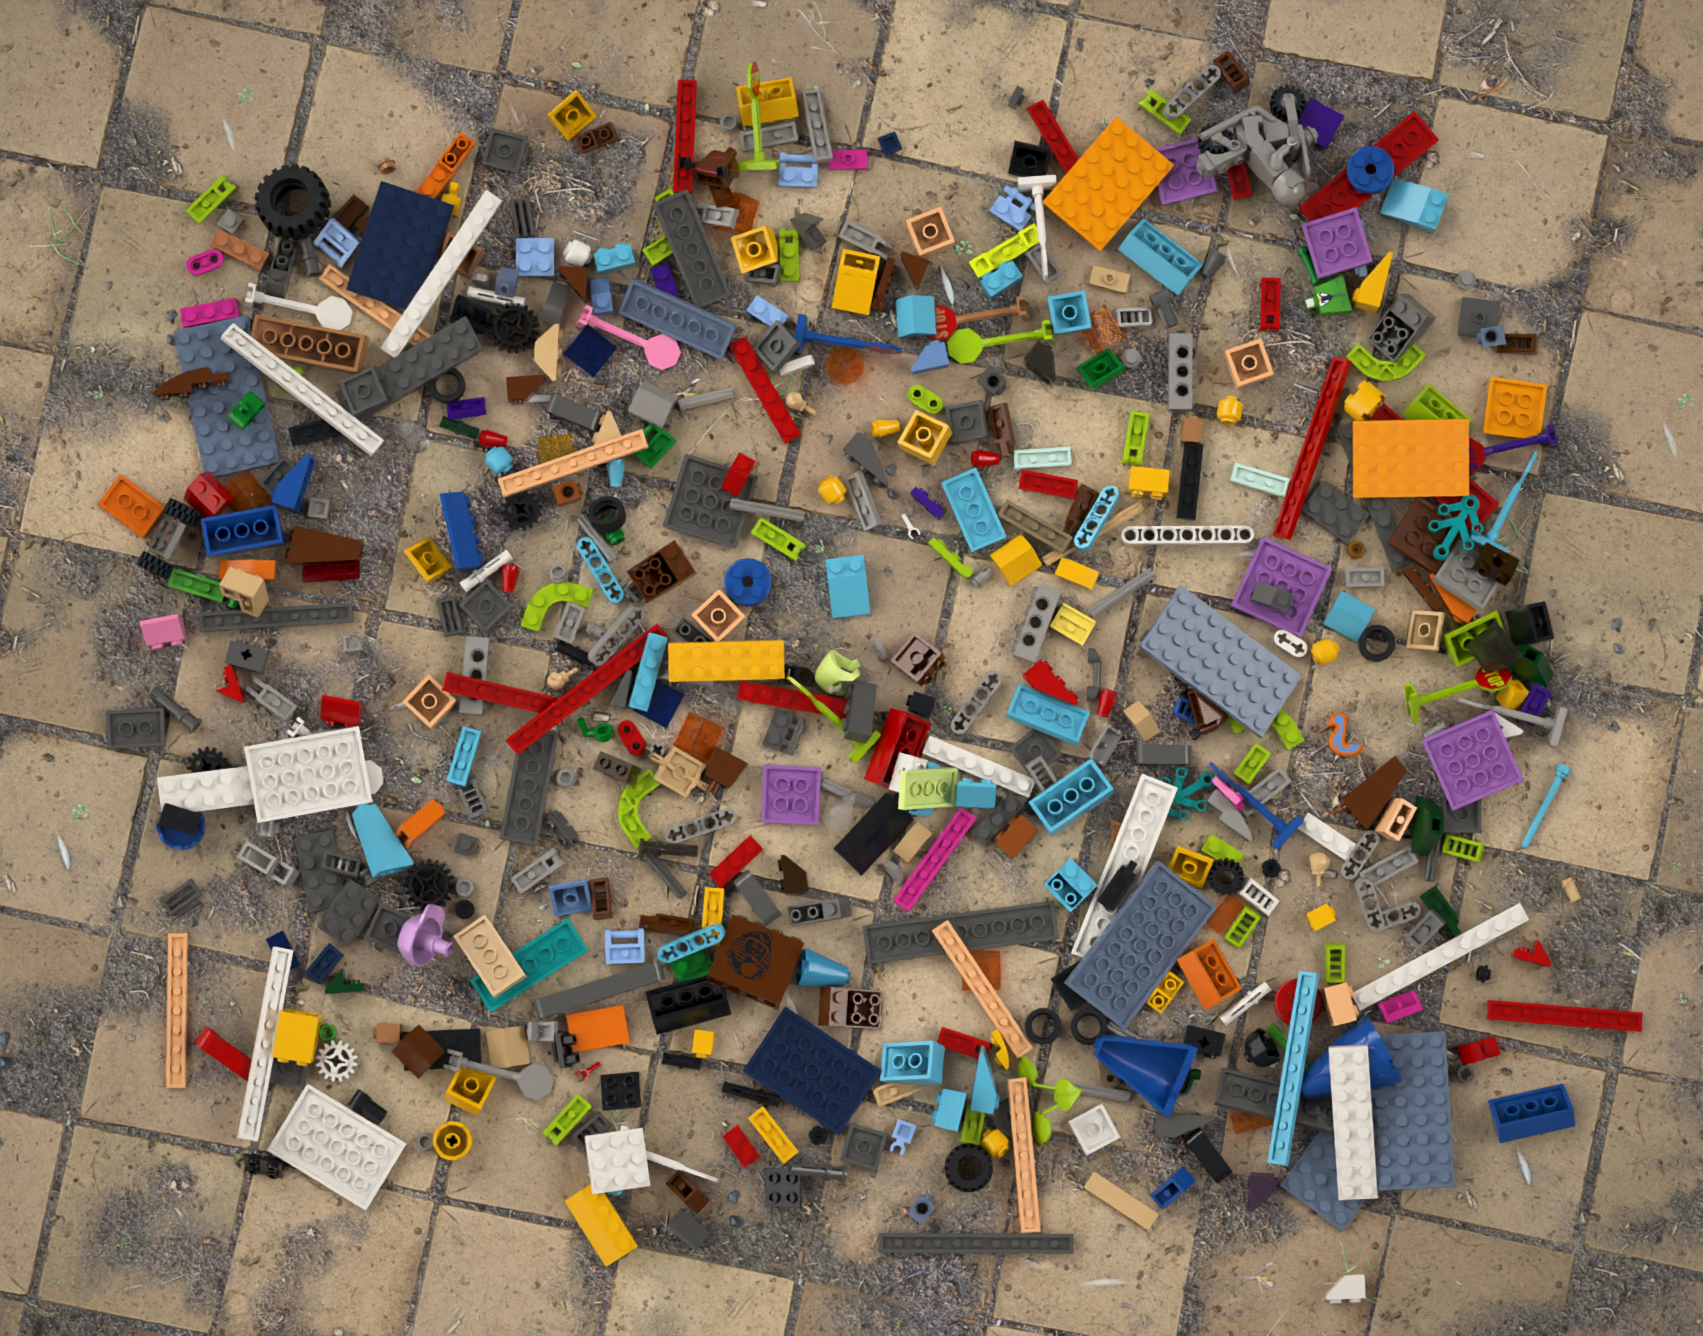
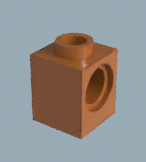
M575 480L553 486L559 507L581 500L580 495L583 492L580 483L576 484ZM565 489H573L574 494L571 497H565L563 495Z

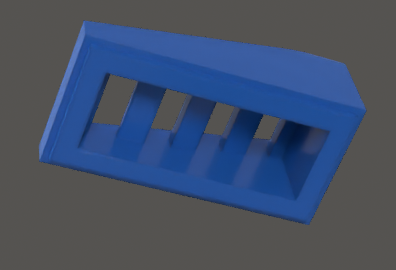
M1179 696L1171 715L1196 725L1193 719V712H1191L1190 717L1186 716L1189 707H1191L1190 701ZM1182 704H1186L1183 714L1179 713Z

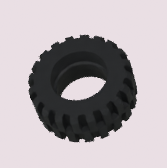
M292 164L291 167L283 165L280 170L276 168L271 170L272 174L270 176L266 174L263 177V184L259 183L257 187L259 193H255V200L257 201L255 208L265 227L276 237L281 236L283 240H289L291 237L293 241H299V237L303 236L306 239L310 237V233L316 234L319 231L318 227L325 225L326 221L324 218L329 217L330 211L328 208L331 207L329 192L321 178L314 171H310L308 167L301 166L300 168L298 164ZM294 189H302L308 192V203L300 213L293 216H283L277 212V204L286 192Z

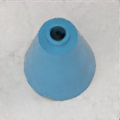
M805 948L798 961L799 973H796L795 983L800 987L844 986L845 983H849L851 972H848V967L811 949Z

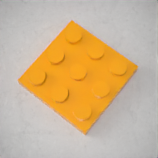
M1490 377L1482 434L1515 439L1538 436L1542 429L1547 384Z

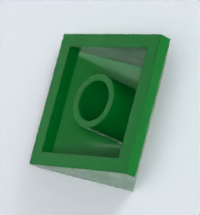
M1109 348L1076 367L1091 393L1119 377L1125 371V367Z

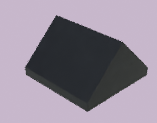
M1015 140L1008 174L1020 177L1045 176L1052 149Z

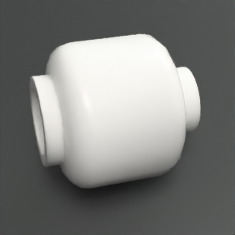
M579 240L569 241L563 252L566 262L577 267H583L585 263L589 264L593 256L590 253V246Z

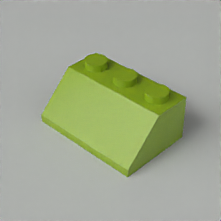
M1429 383L1402 414L1407 420L1469 419V423L1472 421L1470 417Z
M1497 611L1446 634L1443 641L1448 657L1456 667L1509 643Z

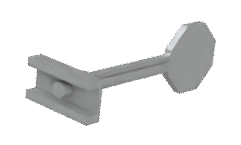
M1457 696L1456 699L1468 705L1493 710L1497 714L1542 725L1543 728L1550 729L1548 743L1558 746L1568 711L1566 707L1558 706L1554 719L1549 717L1542 718L1502 706H1491Z
M451 1049L447 1051V1053L452 1054L449 1059L450 1065L444 1064L443 1068L458 1072L459 1068H469L516 1080L524 1097L539 1100L551 1093L554 1078L547 1066L532 1063L522 1069L520 1073L469 1061L468 1058L462 1057L463 1053Z

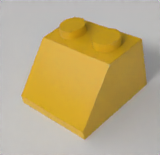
M459 1068L443 1100L478 1116L497 1077L469 1068Z

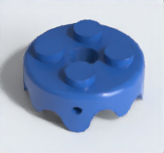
M1366 146L1355 151L1347 163L1346 177L1357 193L1376 195L1388 188L1392 182L1394 163L1390 155L1383 149L1375 146ZM1373 165L1376 168V172L1368 174L1365 171V167Z
M745 558L734 562L727 569L724 577V588L729 599L744 607H752L763 603L767 599L772 587L769 570L763 563L755 559ZM745 577L753 579L751 587L743 586L742 581Z
M197 811L202 816L195 836L156 824L160 839L167 846L177 850H187L198 845L206 831V821L203 813Z

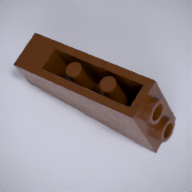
M295 526V530H291L289 541L292 542L290 548L286 549L285 559H287L286 563L292 566L357 562L361 560L365 543L348 537Z
M1394 756L1340 801L1342 803L1341 808L1347 815L1351 814L1355 818L1353 822L1360 830L1362 828L1367 830L1372 825L1407 772V769Z

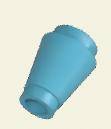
M615 459L606 464L611 487L622 486L625 468L623 459Z

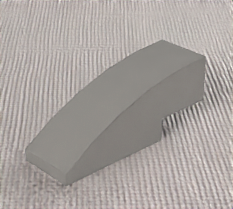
M1215 789L1206 803L1221 813L1217 819L1219 822L1249 842L1252 836L1242 815L1226 796Z
M246 841L237 856L290 889L300 871L249 841Z

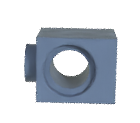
M501 267L496 278L495 295L514 298L518 287L520 270Z
M1503 325L1478 329L1479 333H1476L1477 344H1481V348L1506 344ZM1489 331L1495 334L1493 342L1486 340L1485 336Z
M926 1194L924 1196L919 1195L907 1215L923 1225L936 1207L933 1204L935 1200ZM919 1203L927 1204L928 1211L925 1214L918 1213L917 1205Z

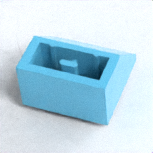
M963 778L961 782H957L956 807L994 809L996 784H992V780H981L980 783H973V779Z
M1071 858L1044 884L1049 892L1069 912L1074 910L1098 886Z

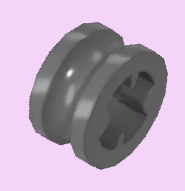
M1461 1066L1456 1071V1077L1460 1082L1468 1083L1474 1078V1071L1470 1066ZM1464 1069H1468L1467 1072H1470V1077H1466V1080L1462 1079L1463 1076H1460V1072L1464 1071Z

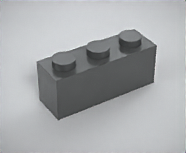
M855 680L851 686H848L846 691L848 703H846L844 708L846 720H844L842 725L844 739L864 744L870 739L877 685Z

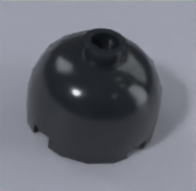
M1262 1028L1252 1031L1245 1039L1244 1057L1249 1063L1252 1062L1256 1066L1268 1067L1280 1060L1277 1058L1280 1056V1053L1271 1037L1267 1039L1264 1036L1267 1032Z

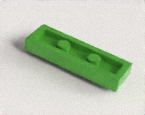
M172 569L168 587L219 603H223L225 598L220 590V582L179 569Z

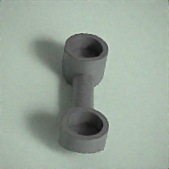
M1088 648V663H1094L1093 686H1087V701L1093 702L1101 688V659L1095 648Z

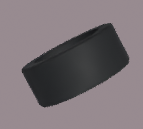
M456 368L444 373L451 374L457 378L458 389L453 395L444 396L437 391L436 382L439 377L429 382L432 396L444 404L458 401L466 389L463 375Z
M604 496L595 500L589 507L588 515L592 527L598 532H615L626 522L623 503L618 498ZM603 510H618L617 515L610 520H599L596 518Z
M1372 625L1366 628L1358 640V648L1361 655L1372 662H1381L1387 659L1394 652L1396 645L1392 631L1382 625ZM1374 632L1382 633L1388 640L1387 650L1379 655L1370 653L1366 648V639Z
M1038 1008L1032 1011L1025 1021V1032L1028 1038L1040 1045L1055 1041L1062 1029L1059 1016L1048 1008ZM1039 1015H1047L1054 1022V1031L1046 1038L1036 1036L1032 1030V1022Z
M1087 1008L1080 1010L1074 1015L1071 1020L1070 1029L1076 1041L1081 1044L1092 1045L1097 1037L1101 1038L1102 1035L1107 1033V1022L1101 1012L1096 1009ZM1091 1015L1098 1019L1100 1031L1095 1037L1085 1038L1078 1032V1022L1083 1016Z

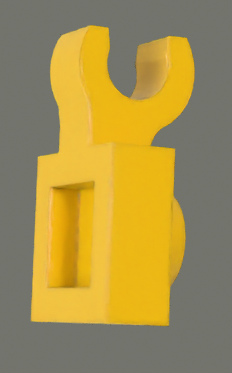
M451 181L449 195L443 194L441 201L454 205L451 216L458 217L462 198L457 197L460 185Z

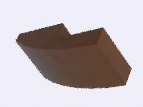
M612 122L574 136L581 154L591 152L619 140Z

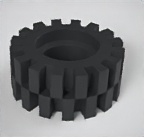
M1224 858V861L1219 859L1218 863H1213V867L1210 868L1209 884H1211L1212 889H1215L1216 893L1221 892V895L1224 896L1225 893H1228L1229 896L1232 892L1235 894L1238 889H1241L1244 873L1243 868L1240 867L1238 862L1235 863L1234 859L1228 861V858ZM1222 871H1230L1234 875V879L1230 883H1223L1219 879V874Z

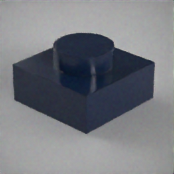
M895 131L877 138L884 157L902 150Z

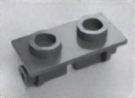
M555 810L544 819L547 828L554 832L559 844L567 850L580 840L578 838L579 835L571 825L566 829L564 828L568 821L561 811Z

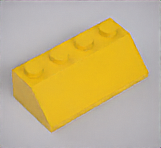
M591 1184L565 1201L606 1267L639 1246L605 1193L592 1194Z

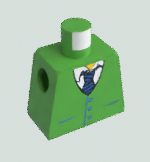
M1343 276L1313 289L1314 297L1304 299L1306 309L1317 308L1319 316L1350 314L1352 311Z

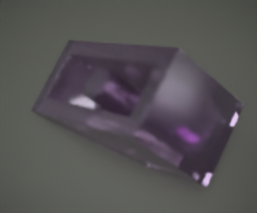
M1249 1172L1248 1211H1254L1273 1194V1189H1277V1177H1274V1173Z

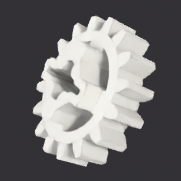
M334 1040L331 1041V1046L325 1043L326 1049H319L322 1055L316 1056V1059L320 1060V1063H317L316 1066L322 1068L319 1073L325 1072V1079L331 1076L332 1082H335L336 1078L342 1082L343 1076L349 1079L348 1073H355V1070L352 1068L353 1066H358V1063L354 1062V1059H357L358 1056L352 1054L355 1049L349 1050V1043L343 1046L342 1040H339L337 1045ZM336 1048L332 1055L326 1056L331 1049ZM343 1050L348 1053L350 1060L344 1057ZM338 1055L339 1059L346 1063L338 1064L336 1067V1064L329 1061V1059H335ZM325 1062L330 1065L331 1072L327 1070ZM344 1066L348 1067L346 1071L339 1074L341 1068Z

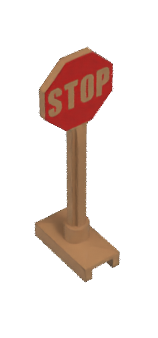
M1024 296L1016 297L1017 304L1010 305V307L956 316V313L945 305L935 306L936 335L928 336L934 340L950 339L958 328V324L1007 315H1019L1024 321L1032 320L1027 311L1029 301Z

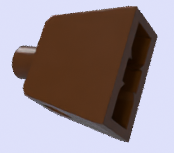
M715 746L705 774L706 777L712 780L707 790L717 795L721 786L730 789L747 768L748 763Z

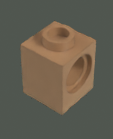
M1187 416V418L1183 419L1181 444H1184V442L1201 443L1203 420L1198 419V416Z
M377 1023V1027L373 1028V1039H376V1043H399L401 1041L402 1024Z

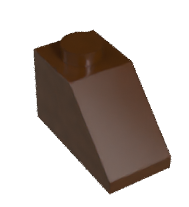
M545 375L506 377L509 403L523 405L525 401H529L545 383Z
M680 1170L666 1183L696 1214L710 1201Z

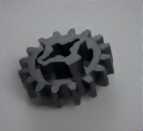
M528 490L524 491V493L520 492L511 495L510 498H504L507 501L506 504H501L505 508V510L501 511L502 515H506L503 518L504 522L510 521L508 526L512 527L515 525V530L517 531L519 527L526 531V526L528 525L532 529L533 522L539 523L536 519L537 516L542 517V514L538 512V510L542 509L541 505H537L540 502L539 498L533 499L535 494L531 493L528 495ZM518 498H525L523 501H515ZM531 503L534 505V514L530 512L529 507ZM510 506L513 508L514 511L512 517H510L509 515ZM523 506H525L524 509L527 512V514L522 512L518 514L519 511L517 507L522 508ZM520 519H528L526 522H519Z
M206 746L205 751L199 748V754L192 753L194 759H188L191 766H188L187 770H191L192 773L207 771L204 770L206 762L212 765L210 767L211 771L217 770L219 767L221 769H228L230 766L225 765L228 759L222 758V751L217 754V748H213L210 751V748ZM207 755H213L217 759L209 760ZM200 759L199 767L196 768V763Z

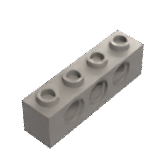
M1170 333L1168 336V412H1191L1192 407H1195L1196 397L1192 395V388L1196 387V377H1192V369H1196V358H1192V350H1196V339H1193V334ZM1181 349L1185 350L1187 352V357L1180 358L1177 355V351ZM1180 368L1185 369L1187 376L1180 377L1177 374V370ZM1179 387H1184L1187 390L1185 396L1178 395L1177 389Z
M1041 583L1039 587H1034L1031 595L1034 598L1032 605L1028 604L1024 614L1028 617L1025 623L1021 622L1018 633L1021 634L1019 641L1015 640L1011 649L1014 652L1013 657L1035 664L1060 597V590ZM1038 601H1045L1047 608L1045 610L1038 609ZM1033 618L1039 619L1041 622L1040 627L1033 628L1030 625V620ZM1026 636H1031L1034 639V644L1027 646L1024 644L1023 639Z
M466 636L463 676L472 677L474 672L479 671L482 674L480 680L487 681V673L491 674L492 662H489V654H493V643H490L491 640L489 638ZM478 652L484 655L481 662H475L473 659L474 655ZM460 696V714L484 716V712H487L488 701L481 699L471 700L468 696Z

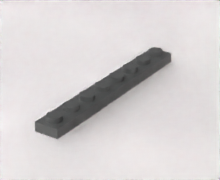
M1353 422L1337 427L1336 431L1353 472ZM1363 498L1391 570L1409 564V558L1387 544L1396 530V525L1385 498Z
M353 603L264 608L259 618L244 613L241 610L199 613L200 632L354 622Z

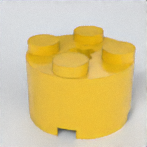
M1364 380L1357 387L1358 391L1355 395L1350 394L1344 401L1346 403L1344 411L1355 421L1369 420L1380 408L1378 404L1381 401L1384 403L1387 399L1372 383Z
M446 1122L436 1129L433 1135V1146L442 1158L446 1160H459L471 1151L473 1135L471 1130L461 1122ZM455 1135L458 1143L451 1146V1142H448V1139Z

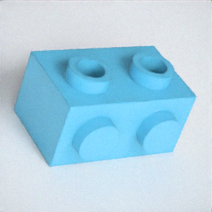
M620 243L615 245V248L609 250L607 247L597 250V253H593L599 276L636 266L630 244Z
M1013 260L1009 263L1005 261L998 266V270L994 273L989 271L983 275L980 286L989 299L992 300L1023 279V275Z

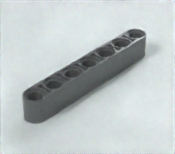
M656 961L534 1000L533 1004L538 1020L665 980L660 961Z

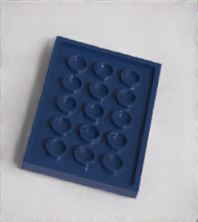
M381 181L346 290L406 310L434 269L454 205Z
M786 1006L743 1069V1072L838 1135L841 1134L882 1071Z

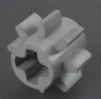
M661 739L658 740V743H654L651 740V748L646 747V750L650 751V754L647 756L648 758L653 756L654 747L656 746L663 748L661 750V757L668 754V751H665L668 744L662 745Z
M275 820L260 823L256 821L255 830L260 831L259 836L274 837V833H279L280 824L275 823Z

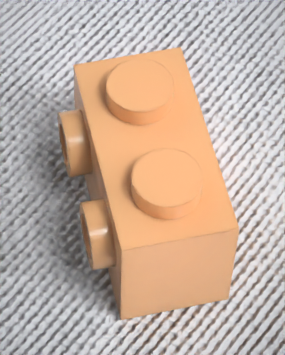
M1392 797L1374 831L1388 840L1400 841L1417 808L1403 798Z

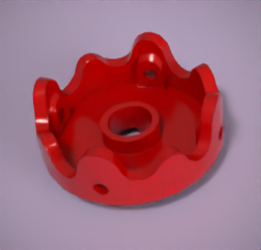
M1298 978L1284 982L1274 996L1275 1013L1287 1025H1290ZM1318 988L1312 1022L1319 1017L1323 1007V998Z

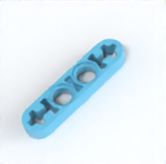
M1108 485L1100 493L1074 538V544L1078 551L1086 552L1092 547L1120 499L1117 487ZM1112 492H1114L1115 496H1110V498L1108 499L1107 493L1111 494ZM1099 507L1107 509L1106 513L1102 515L1097 514L1096 511ZM1094 522L1098 525L1095 530L1087 529L1089 523ZM1086 537L1087 543H1083L1082 545H1080L1079 541H1083Z
M581 538L577 543L578 551L606 597L613 604L621 603L624 599L623 589L601 553L590 538ZM584 541L591 543L589 546L591 552L596 550L597 553L591 554L586 558L585 556L589 554L586 549H581L583 547L582 543ZM594 557L601 559V565L597 568L592 567L590 564L591 559ZM607 573L611 576V581L608 584H603L600 581L602 574ZM614 582L616 583V586H613L615 591L621 592L618 600L610 597L613 595L610 588L608 591L605 590V588L613 585Z
M715 923L668 942L658 950V959L663 963H670L714 945L724 938L725 928L721 924ZM713 931H719L720 934L718 936L715 934L709 938L708 935H711ZM695 936L703 937L704 944H698L695 941ZM679 943H685L688 946V950H680ZM674 948V952L669 956L663 954L664 951L670 952Z

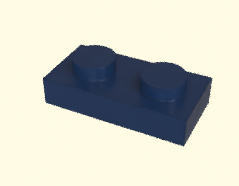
M329 943L304 973L321 985L345 955Z

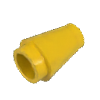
M876 419L875 422H871L873 437L881 438L900 432L899 421Z

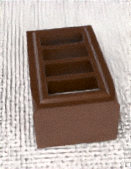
M1229 51L1213 60L1214 65L1220 69L1222 77L1234 94L1250 85V78ZM1229 59L1230 62H1228L1224 66H1221L1222 63ZM1232 66L1234 67V68H1232L1231 70H1229L1228 72H1226V70L1229 69L1230 67H1232Z
M1505 334V339H1508V347L1504 348V345L1497 346V353L1537 355L1538 336L1537 334ZM1512 339H1516L1515 348H1512ZM1520 340H1523V348H1520ZM1528 340H1531V348H1528Z
M609 877L590 879L592 916L594 920L613 918ZM605 885V888L595 889V886ZM606 893V896H598V897H596V895H595V894ZM607 901V904H596V902ZM607 909V911L597 912V910Z

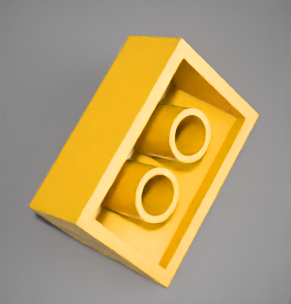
M792 77L760 83L758 101L761 123H771L776 120L799 117ZM748 85L736 87L742 125L753 126L752 97L750 96Z

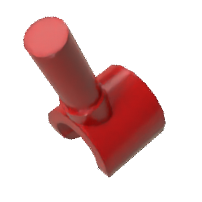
M598 1061L587 1069L577 1071L574 1075L579 1073L583 1075V1079L578 1082L587 1080L589 1074L600 1067L601 1063Z

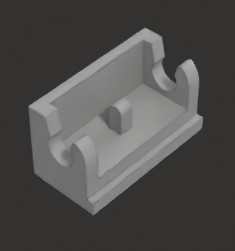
M1107 724L1087 758H1092L1096 764L1104 767L1123 736L1122 732Z

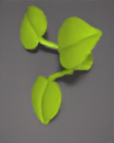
M1021 1056L1017 1067V1078L1027 1077L1028 1089L1033 1085L1034 1087L1056 1090L1053 1097L1058 1104L1043 1111L1042 1114L1039 1111H1035L1032 1114V1135L1039 1145L1044 1146L1052 1132L1051 1123L1045 1117L1046 1114L1058 1107L1062 1111L1070 1110L1077 1102L1082 1090L1074 1086L1066 1078L1059 1079L1056 1087L1036 1083L1038 1073L1035 1065L1026 1056Z

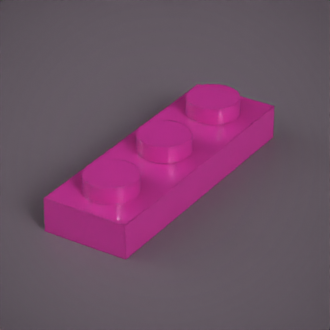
M236 298L180 308L183 328L240 316Z

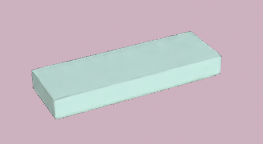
M1071 447L1013 450L1015 470L1072 466Z
M1236 462L1230 478V482L1285 498L1290 481L1289 478Z

